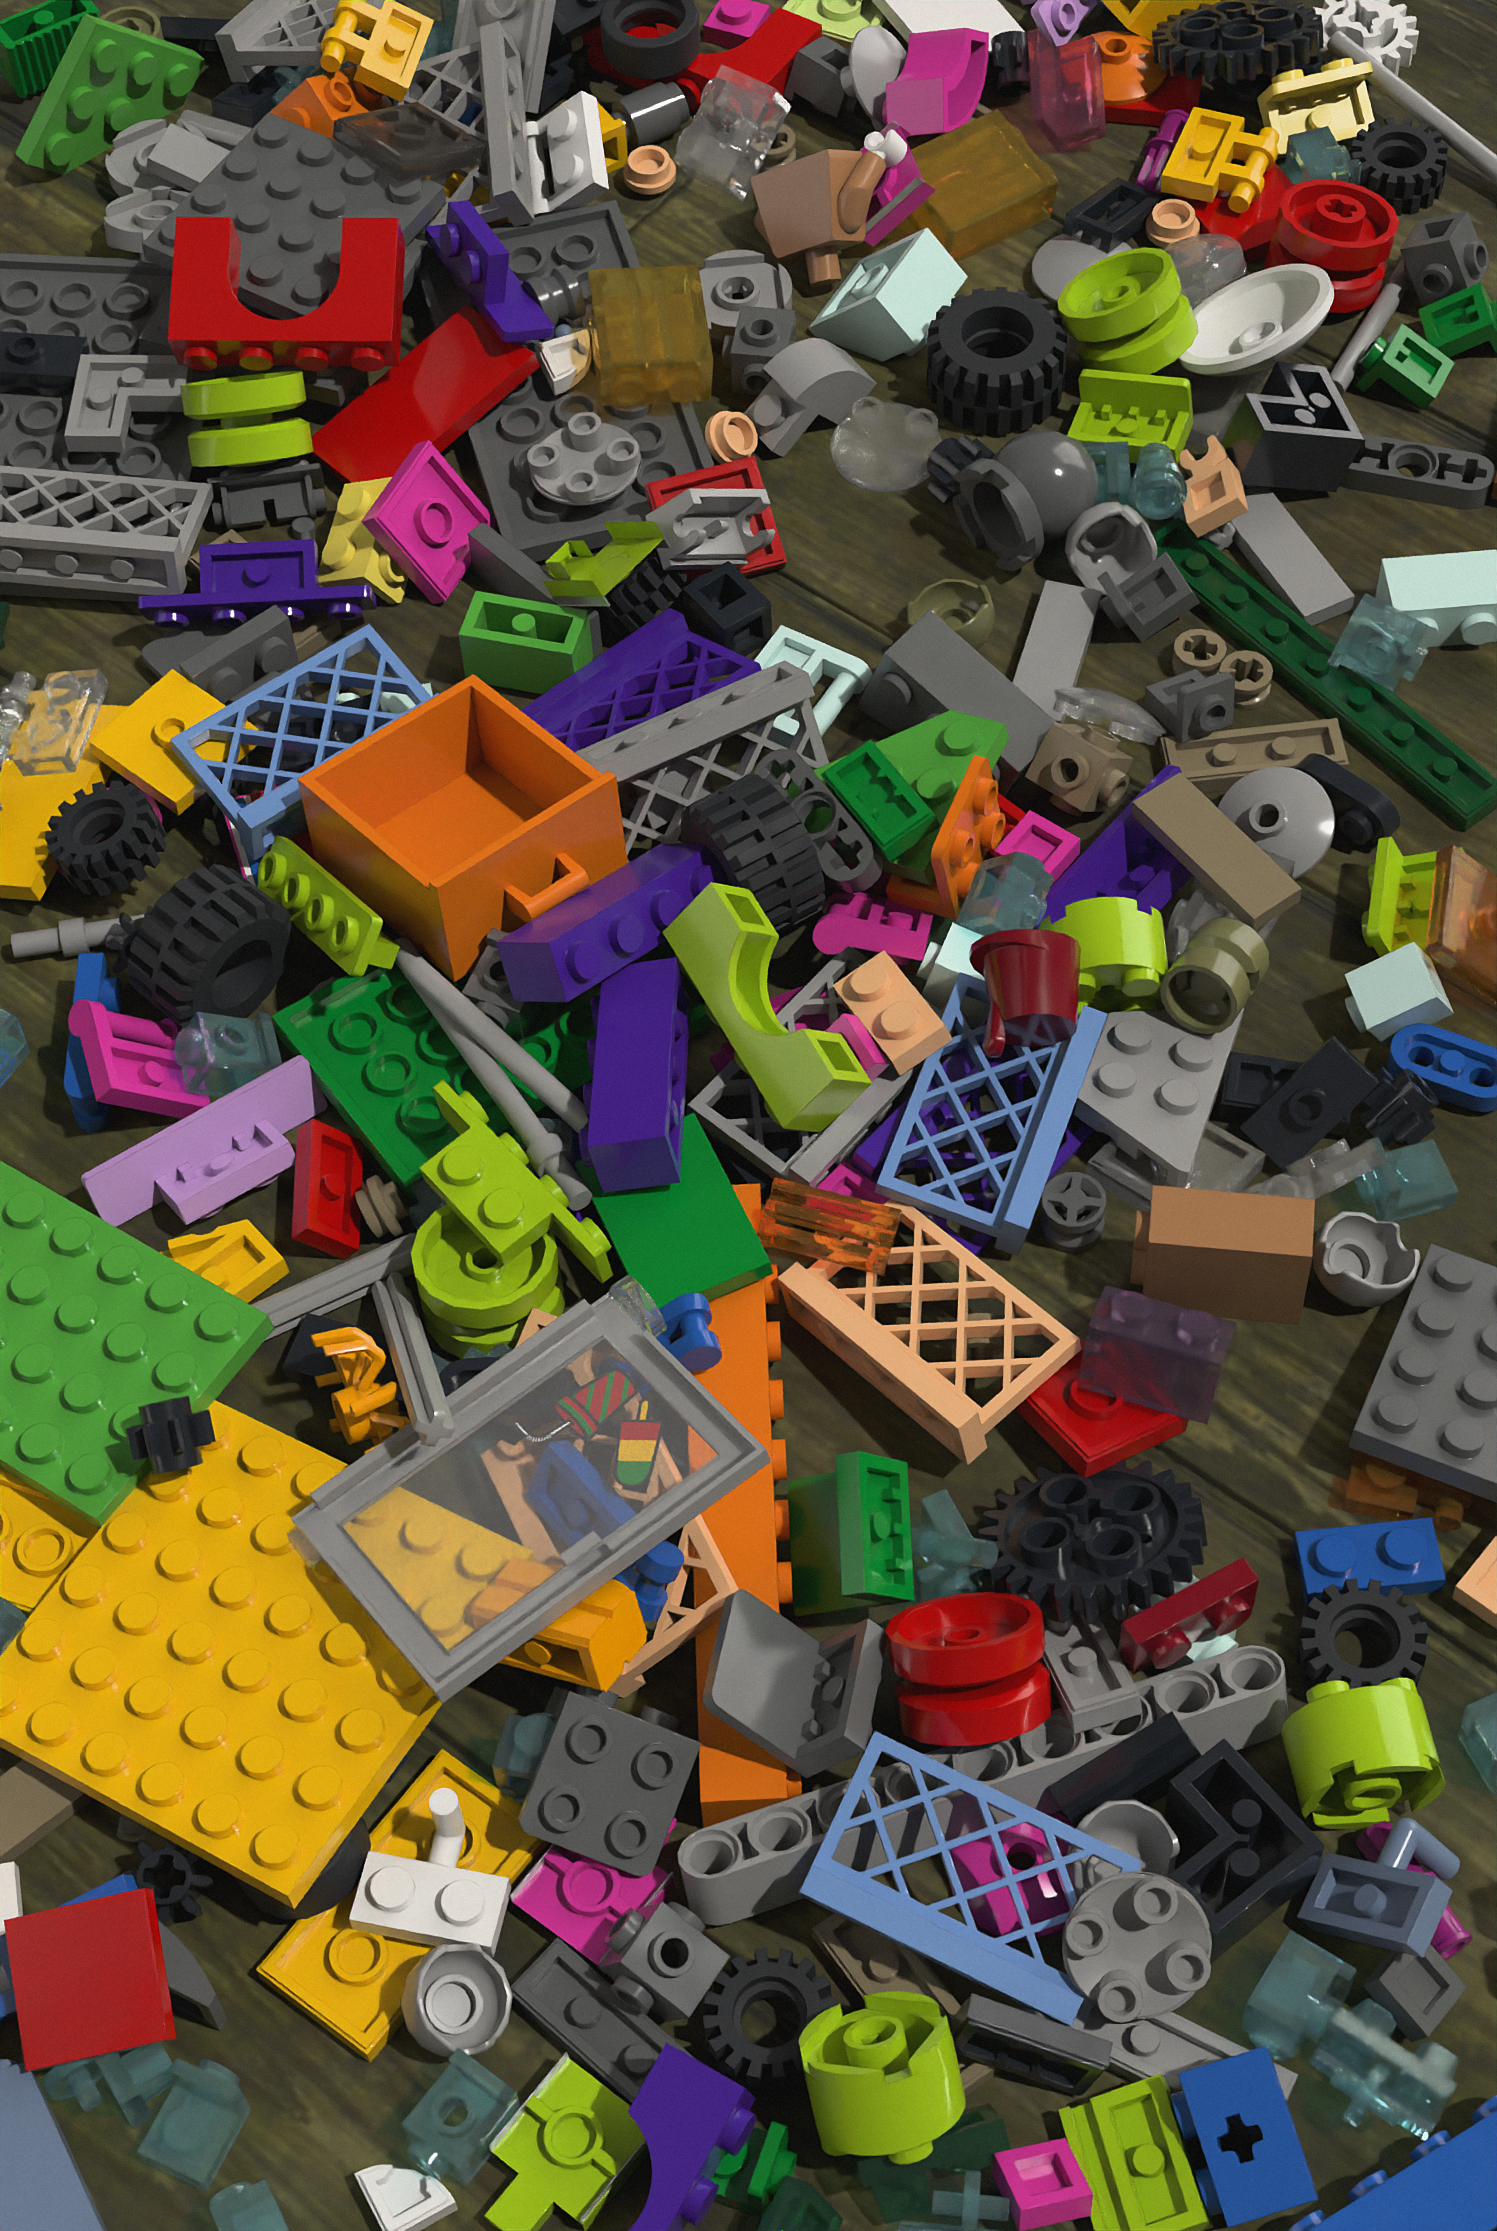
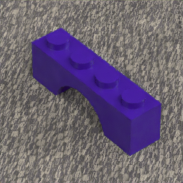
M668 2043L663 2047L628 2110V2113L634 2119L646 2139L652 2161L650 2193L641 2215L629 2231H684L687 2223L695 2227L698 2226L709 2211L718 2191L719 2185L712 2181L716 2170L726 2152L732 2156H736L751 2134L757 2117L756 2114L749 2111L756 2098L745 2087Z

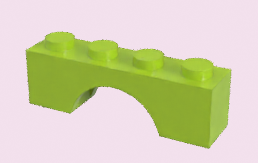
M710 882L663 931L664 936L675 952L674 957H677L681 972L693 981L704 999L706 1014L717 1026L722 1028L735 1050L734 1059L746 1074L752 1077L765 1098L764 1107L768 1115L778 1125L782 1126L783 1129L822 1133L872 1084L841 1034L804 1028L791 1033L776 1017L768 995L767 975L771 955L779 935L749 889Z

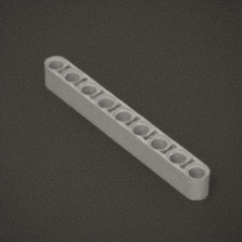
M1254 1645L1239 1647L1135 1682L1134 1684L1141 1695L1143 1714L1074 1734L1062 1708L1052 1710L1050 1718L1037 1728L1014 1738L983 1745L945 1746L923 1755L1049 1815L1061 1811L1049 1789L1051 1785L1171 1711L1202 1755L1223 1738L1235 1750H1239L1269 1740L1280 1734L1284 1722L1288 1719L1285 1667L1279 1655L1266 1647ZM898 1762L874 1770L869 1777L879 1809L919 1795L910 1768L904 1763ZM922 1773L928 1792L947 1785ZM852 1778L702 1828L690 1834L681 1843L678 1851L679 1866L690 1911L703 1923L718 1926L730 1924L803 1899V1897L798 1895L799 1890ZM958 1790L931 1800L946 1842L986 1828L975 1798ZM863 1792L850 1819L870 1813ZM922 1803L882 1817L896 1859L937 1845ZM988 1805L995 1824L1014 1818ZM874 1821L844 1831L831 1859L859 1873L888 1863Z

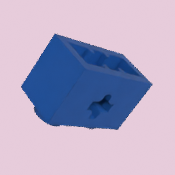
M1267 2046L1178 2073L1183 2091L1171 2094V2099L1185 2140L1196 2136L1199 2137L1208 2167L1195 2170L1210 2217L1223 2213L1227 2226L1230 2228L1319 2200ZM1241 2116L1245 2126L1260 2127L1263 2140L1257 2141L1252 2145L1254 2160L1245 2163L1242 2162L1238 2152H1224L1221 2146V2138L1231 2134L1229 2119Z

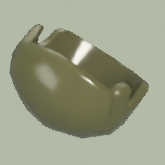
M945 578L925 587L914 601L907 603L909 629L928 610H931L976 651L987 642L993 630L995 621L994 606L990 593L983 584L978 586L966 579Z

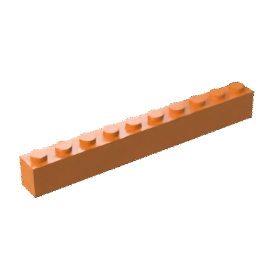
M760 1183L732 1185L763 1248L776 1247L774 1208L762 1209ZM771 1264L772 1275L708 1302L712 1314V1321L708 1325V1329L718 1337L722 1358L719 1363L707 1370H691L689 1372L768 1452L770 1463L700 1514L738 1589L748 1591L780 1614L779 1604L793 1603L791 1562H777V1541H790L788 1500H775L774 1480H787L785 1439H772L771 1420H784L782 1379L769 1380V1362L782 1361L780 1321L767 1322L766 1304H779L777 1264ZM689 1428L690 1475L692 1479L717 1461L719 1457ZM695 1549L693 1558L701 1560ZM693 1568L694 1607L696 1609L718 1592L707 1571ZM720 1619L695 1636L699 1742L702 1743L699 1749L700 1802L704 1828L802 1795L801 1774L711 1714L704 1706L702 1695Z

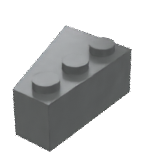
M928 610L884 653L856 707L896 733L949 710L1004 723L1010 739L992 770L993 780L998 782V793L1004 797L1025 777L1051 724L1057 723L931 610Z

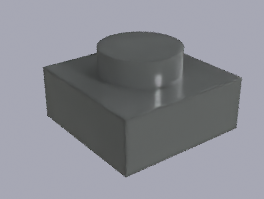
M1429 1944L1424 1958L1391 1950L1363 1984V1987L1411 2042L1429 2037L1467 1989V1986L1431 1944Z

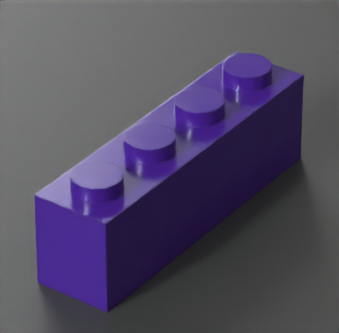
M702 843L660 844L495 942L514 1001L569 1002L667 941L663 931L710 882L726 885L719 860Z
M677 957L628 964L602 980L600 994L592 995L591 998L592 1019L597 1035L596 1038H590L587 1042L588 1062L593 1075V1082L585 1083L583 1087L584 1106L589 1120V1128L580 1129L579 1145L583 1164L586 1168H595L603 1193L680 1183L691 1003Z

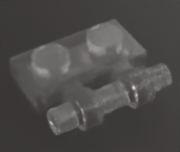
M100 669L48 673L42 689L34 691L37 682L35 677L24 671L16 672L11 684L4 686L0 692V772L5 760H13L23 776L76 772L109 683ZM21 721H28L26 729L18 730Z
M1343 1138L1287 1165L1286 1168L1290 1175L1280 1174L1273 1176L1263 1183L1246 1188L1242 1193L1317 1199L1385 1162L1372 1139L1349 1148Z

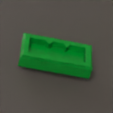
M871 739L821 773L827 788L889 862L940 827L932 810Z

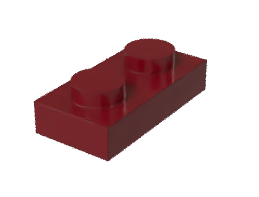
M1242 1557L1123 1621L1118 1648L1119 1655L1134 1675L1153 1664L1157 1669L1172 1665L1187 1654L1193 1642L1213 1631L1216 1635L1222 1636L1236 1630L1252 1614L1259 1578L1245 1558Z

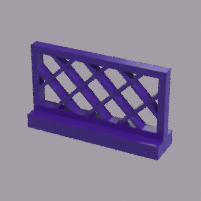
M668 608L528 704L521 711L573 752H577L579 748L588 747L664 713V709L684 705L757 673L762 669L760 663L689 631L684 615ZM732 674L724 680L709 682V678ZM695 681L692 686L669 690L670 685ZM650 712L649 717L624 721L625 716Z
M988 1018L979 1027L985 1026ZM983 1041L978 1042L981 1049ZM1006 1043L1000 1057L995 1058L985 1055L991 1068L1019 1058L1014 1047ZM966 1048L955 1051L942 1064L951 1083L979 1073ZM1020 1071L998 1080L1001 1086L1012 1085L1014 1105L1025 1101L1023 1085H1034L1027 1071ZM934 1078L927 1092L938 1088ZM986 1085L958 1095L963 1107L970 1102L971 1112H967L971 1121L996 1112L981 1111L979 1092ZM910 1097L854 1152L851 1165L876 1184ZM945 1100L920 1109L919 1116L930 1136L940 1133L944 1127L959 1126ZM1072 1110L1062 1138L1063 1145L1057 1151L1046 1184L1097 1133L1096 1130L1074 1115L1075 1110ZM1029 1114L1018 1117L1023 1127H1025ZM1005 1122L997 1126H1007ZM1072 1125H1082L1073 1134ZM913 1131L907 1145L918 1141ZM981 1131L978 1135L984 1144L983 1131ZM937 1148L946 1167H973L979 1164L973 1152L940 1153V1148ZM988 1152L991 1159L1009 1153ZM921 1154L900 1162L894 1178L904 1168L932 1169L925 1154ZM932 1169V1179L934 1182L938 1180V1178L936 1177ZM986 1176L977 1179L979 1194H961L965 1204L991 1213V1208H994L996 1205L997 1197L995 1193H989V1183ZM944 1192L940 1193V1195L947 1197ZM916 1208L976 1257L996 1238L979 1231L968 1243L947 1226V1219Z

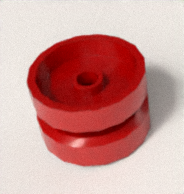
M1323 179L1297 183L1285 191L1281 199L1274 225L1275 234L1269 245L1263 270L1287 264H1310L1320 267L1328 274L1334 287V299L1329 312L1348 313L1365 309L1376 301L1387 268L1386 259L1390 256L1399 225L1395 209L1380 195L1356 184L1340 180Z
M994 1592L963 1593L927 1600L904 1609L890 1619L885 1634L889 1664L896 1675L901 1676L896 1683L893 1693L897 1723L905 1736L921 1743L941 1746L983 1745L1008 1740L1034 1730L1050 1718L1054 1706L1050 1672L1038 1660L1043 1656L1046 1647L1043 1615L1041 1609L1034 1601L1013 1594Z

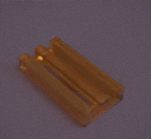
M774 1177L770 1197L767 1199L764 1208L763 1219L760 1220L757 1229V1236L763 1245L884 1276L899 1227L902 1210ZM777 1220L812 1228L815 1229L816 1234L776 1223ZM841 1236L850 1239L877 1245L878 1249L876 1250L869 1247L841 1241L838 1239H840Z

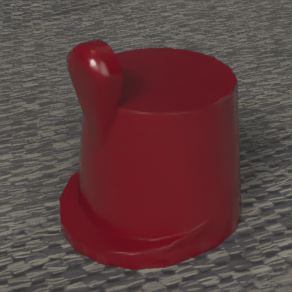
M1012 929L983 936L971 945L969 960L973 969L985 978L989 1004V1015L982 1043L983 1054L988 1057L998 1058L1003 1053L1005 1043L1015 1046L1038 1047L1065 1041L1075 1034L1078 1026L1081 947L1076 939L1067 934L1050 930Z

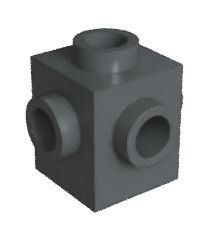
M1468 211L1418 220L1400 248L1404 259L1406 279L1411 286L1415 287L1422 306L1434 303L1481 282L1489 269V255L1486 245L1478 239Z
M752 306L740 307L734 336H725L722 352L723 369L731 370L732 393L759 395L771 381L772 377L763 369L764 366L780 351L797 342L795 310Z
M661 1901L640 1907L637 1911L630 1907L617 1919L604 1940V1944L611 1949L598 1966V1969L614 1981L611 1991L624 2004L643 2014H647L651 2010L664 2022H669L691 2016L730 1956L702 1934L705 1925L693 1912L678 1903L669 1902L666 1905Z

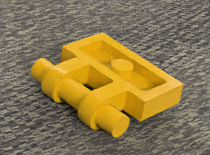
M339 0L333 12L335 24L325 32L321 42V66L328 72H337L343 62L350 61L358 65L354 80L402 103L434 20L394 0H385L380 10L367 4V0ZM361 30L369 34V40L354 34V32Z
M1193 107L1162 173L1161 192L1212 203L1218 189L1229 191L1231 193L1228 201L1230 209L1237 213H1244L1248 210L1251 203L1259 199L1265 185L1264 172L1269 171L1277 159L1279 153L1277 147L1280 138L1279 133L1271 127L1262 128L1258 135L1245 133L1244 117ZM1232 158L1243 160L1245 165L1231 164Z

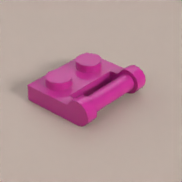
M836 889L826 896L825 905L822 906L823 916L817 921L813 930V942L821 952L826 954H838L847 946L874 951L873 956L885 950L896 965L910 964L911 959L923 961L934 913L888 901V897L863 892L849 893Z
M80 999L72 1006L68 1018L69 1030L74 1036L81 1038L97 1102L182 1119L211 1104L191 1032H187L170 1018H165L161 1022H155L106 1011L103 1004L91 1000Z

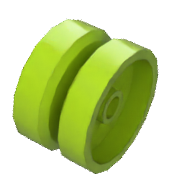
M1145 247L1122 251L1084 269L1065 285L1058 297V310L1068 334L1076 339V353L1083 369L1150 375L1177 360L1192 346L1199 333L1198 324L1188 298L1180 293L1182 290L1180 277L1170 254L1162 249Z
M302 371L250 374L180 385L184 415L193 420L220 419L221 425L196 429L187 436L192 466H254L274 463L282 458L313 452L309 422L299 417L273 418V412L294 409L306 401Z
M448 1204L434 1211L417 1231L411 1257L426 1328L438 1345L445 1351L461 1359L503 1357L516 1347L532 1307L556 1317L563 1314L566 1300L553 1228L506 1265L492 1253Z

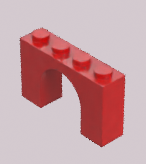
M778 7L754 34L741 45L724 52L698 54L686 69L673 76L660 79H636L622 74L607 62L602 50L600 25L582 34L583 46L585 44L591 46L586 51L591 69L638 89L645 88L656 82H662L664 85L674 82L683 92L690 111L750 135L757 126L770 123L790 102L783 94L797 51L822 37V24ZM647 23L635 26L624 33L637 38H656L665 36L676 30V28L665 24Z
M176 217L168 342L178 365H185L200 371L212 370L217 365H239L253 371L268 370L272 366H297L307 371H321L328 366H352L355 369L367 372L381 370L384 366H399L406 246L399 219L343 218L339 277L329 298L316 310L302 317L289 320H273L252 313L238 301L241 242L232 217Z

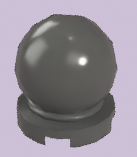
M1034 429L1011 439L994 455L993 459L980 458L956 473L954 480L960 482L961 493L952 499L960 525L975 548L978 549L986 544L1000 557L995 566L1014 572L1040 556L1044 544H1051L1067 538L1068 528L1080 514L1096 506L1100 483L1094 459L1079 440L1057 431Z

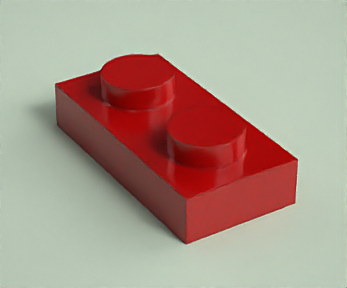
M313 1118L297 1129L291 1238L344 1260L357 1252L360 1246L361 1210L355 1193L362 1189L364 1144L360 1139Z

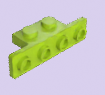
M277 835L271 850L263 856L260 862L257 888L284 907L290 913V920L349 975L363 977L368 964L392 969L400 946L381 930L383 925L382 918L292 840Z
M441 1080L432 1087L443 1117L460 1136L419 1168L424 1180L492 1253L506 1265L553 1228V1233L602 1284L613 1276L606 1252L611 1249V1245L604 1233L588 1217L579 1222L566 1209L570 1206L569 1200L550 1176L545 1174L538 1179L526 1167L529 1159L514 1138L506 1132L497 1137L486 1125L489 1122L486 1112L468 1091H464L458 1096L444 1080Z

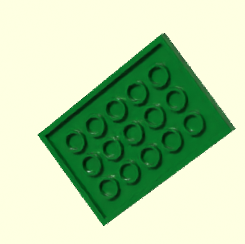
M665 941L630 964L674 958L675 952L669 942ZM421 954L424 960L462 993L473 971L454 982ZM395 961L392 969L368 964L363 977L347 974L271 1016L275 1033L294 1057L302 1055L309 1061L320 1090L392 1181L397 1184L407 1200L431 1188L424 1180L419 1167L460 1136L443 1117L432 1087L441 1080H444L458 1096L464 1091H468L479 1102L489 1118V1122L486 1125L497 1137L501 1136L504 1132L514 1139L519 1137ZM681 972L691 1003L689 1038L715 1023L704 1010L705 1001L695 984ZM601 982L569 1002H544L529 1031H527L524 1040L518 1037H511L580 1101L584 1100V1084L593 1082V1075L588 1062L587 1042L588 1039L596 1038L597 1035L592 1019L591 998L592 995L600 994ZM496 1059L541 1123L557 1115Z

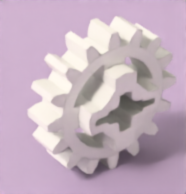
M1324 0L1323 9L1313 7L1316 10V14L1322 15L1324 47L1319 49V54L1322 55L1325 64L1340 59L1326 47L1330 37L1340 30L1398 76L1399 66L1409 68L1412 55L1416 54L1419 31L1415 30L1416 17L1406 16L1407 6L1405 4L1394 7L1390 6V0H1342L1340 2Z

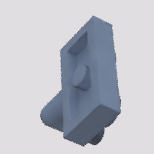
M1409 1817L1400 1818L1393 1824L1376 1863L1326 1852L1297 1918L1316 1932L1424 1958L1453 1892L1441 1880H1448L1458 1872L1460 1860L1417 1821ZM1414 1857L1430 1872L1433 1871L1437 1877L1406 1870L1411 1858Z

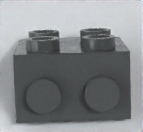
M276 605L257 616H247V622L241 625H217L212 623V618L189 619V626L171 629L144 646L141 652L145 665L159 679L173 669L224 705L227 700L269 672L277 671L280 673L286 668L292 669L299 665L289 617Z
M739 1589L728 1595L724 1602L702 1695L704 1706L711 1714L805 1778H809L866 1750V1745L872 1734L871 1719L877 1689L884 1673L882 1663L887 1643L885 1630L867 1618L819 1642L748 1591Z
M577 1684L573 1693L555 1686L545 1713L556 1717V1720L518 1816L519 1826L524 1832L636 1876H646L655 1867L702 1743L679 1734L684 1720L644 1705L640 1717L637 1718L614 1709L619 1695L613 1692H604Z

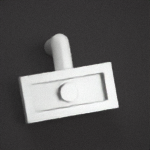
M440 1788L435 1790L429 1798V1807L436 1832L428 1861L424 1862L368 1851L349 1921L353 1930L433 1946H441L442 1944H477L490 1957H494L512 1889L510 1880L506 1877L456 1868L466 1827L456 1793L449 1788Z

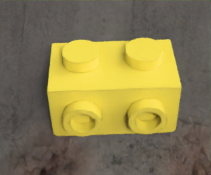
M1344 58L1323 65L1321 73L1304 76L1303 71L1298 69L1279 74L1271 79L1272 85L1257 100L1264 128L1271 127L1279 133L1280 138L1277 143L1279 153L1277 159L1352 142L1353 139L1356 140V135L1362 128L1366 131L1368 130V124L1375 121L1365 84V79L1373 73L1370 61L1353 65L1352 58Z
M392 477L344 485L337 503V510L328 540L322 551V559L318 569L319 585L324 587L369 585L374 593L389 604L402 601L409 578L408 575L361 523Z

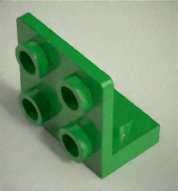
M855 1451L835 1455L836 1472L794 1479L789 1482L790 1554L793 1613L795 1616L808 1618L914 1601L907 1462Z

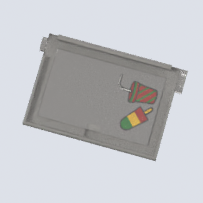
M626 1275L609 1288L610 1292L592 1305L583 1299L448 1395L446 1400L455 1424L454 1433L451 1438H439L435 1446L421 1444L418 1432L413 1430L410 1422L310 1493L313 1503L291 1518L296 1528L286 1535L304 1563L310 1569L321 1561L326 1564L441 1704L771 1462L766 1448L656 1339L667 1330L665 1320L649 1294L629 1275Z

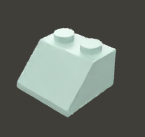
M928 227L859 260L808 329L815 337L882 362L901 353L911 356L927 344L928 328L931 320H936V312L943 305L951 306V299L955 297L954 295L968 276Z

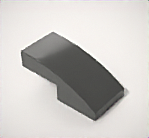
M158 1920L171 2006L221 2031L228 2018L208 1977L184 1944Z

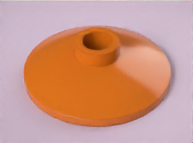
M1105 31L1086 36L1071 46L1063 61V76L1068 87L1081 98L1102 105L1122 106L1143 101L1161 88L1167 74V70L1161 71L1159 70V64H1154L1152 41L1143 36L1125 31Z

